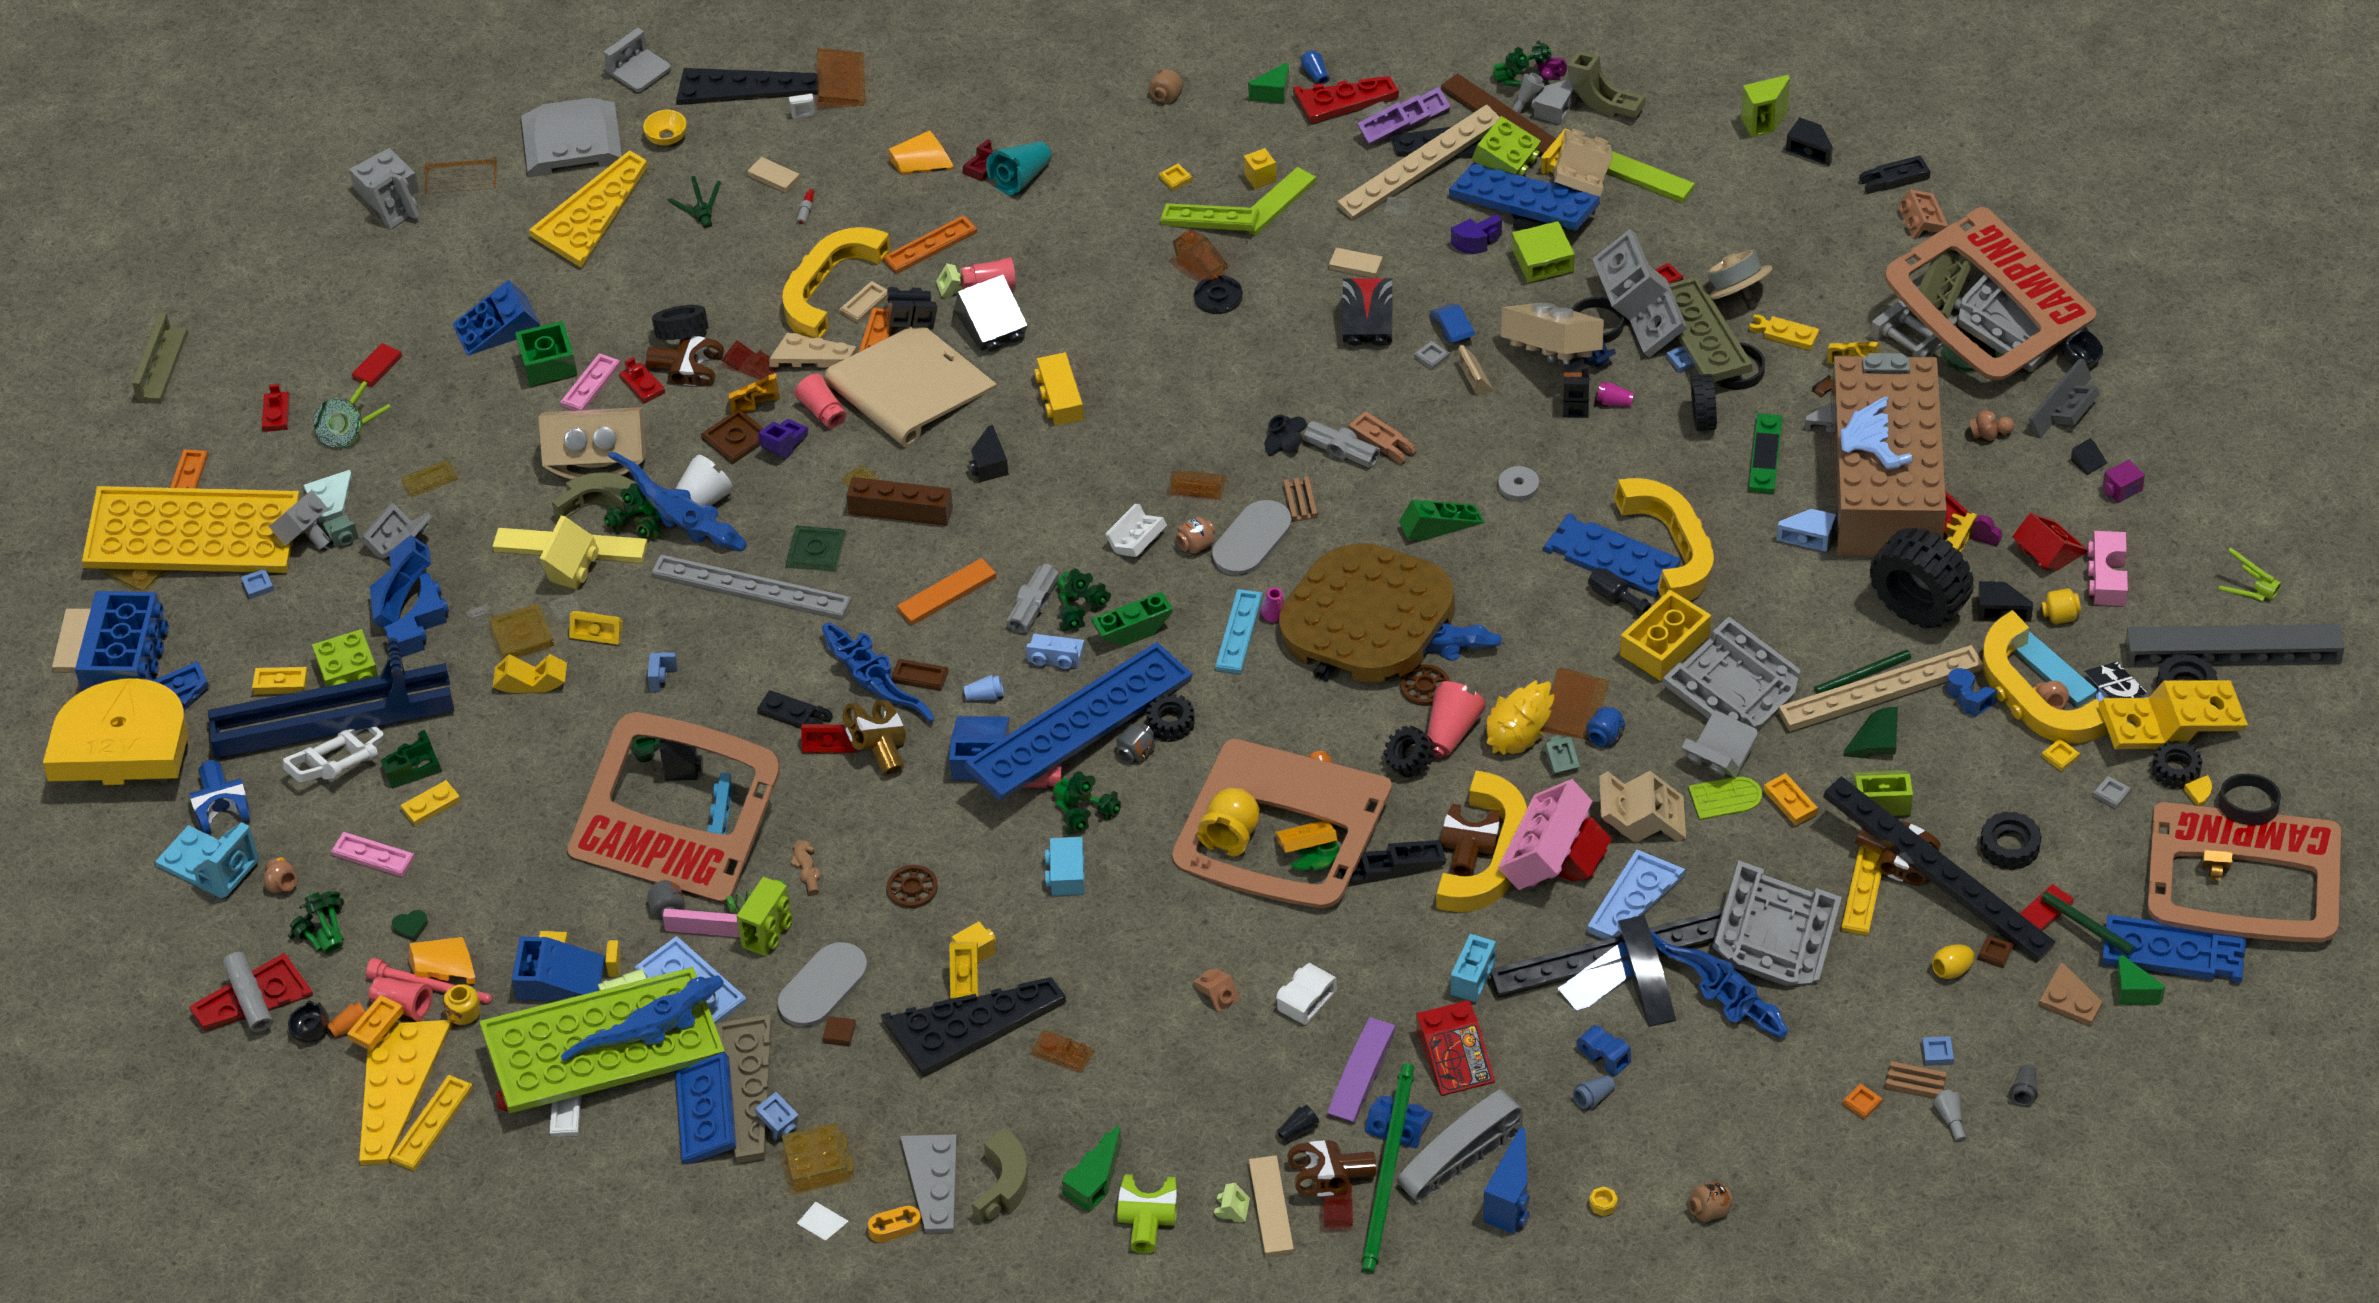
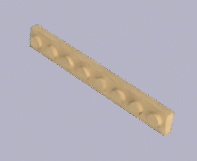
M1485 105L1338 200V208L1351 220H1355L1483 138L1500 117L1488 105Z
M1970 645L1779 706L1778 713L1789 732L1948 682L1949 672L1955 668H1963L1972 673L1982 671L1983 662L1973 646Z

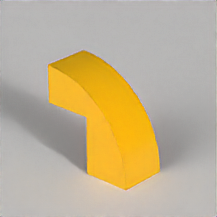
M509 654L495 666L492 687L508 693L548 692L565 683L567 662L549 654L534 667Z

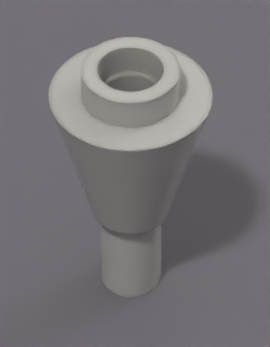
M1533 72L1524 74L1518 99L1512 108L1518 114L1521 113L1526 103L1545 86L1542 83L1543 79Z
M1952 1090L1941 1091L1936 1095L1937 1098L1933 1100V1105L1947 1125L1950 1126L1955 1141L1965 1140L1966 1136L1961 1124L1960 1094Z

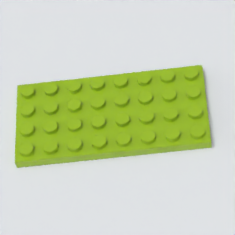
M694 967L479 1021L508 1113L688 1068L702 1060L725 1052L708 1004L704 1002L698 1003L691 1009L692 1016L695 1017L693 1027L686 1030H679L675 1027L665 1032V1038L661 1044L646 1045L643 1040L625 1044L606 1045L586 1050L567 1061H562L561 1059L563 1052L585 1039L588 1035L600 1032L601 1029H610L615 1024L619 1025L636 1009L643 1008L660 997L682 991L691 979L697 977Z

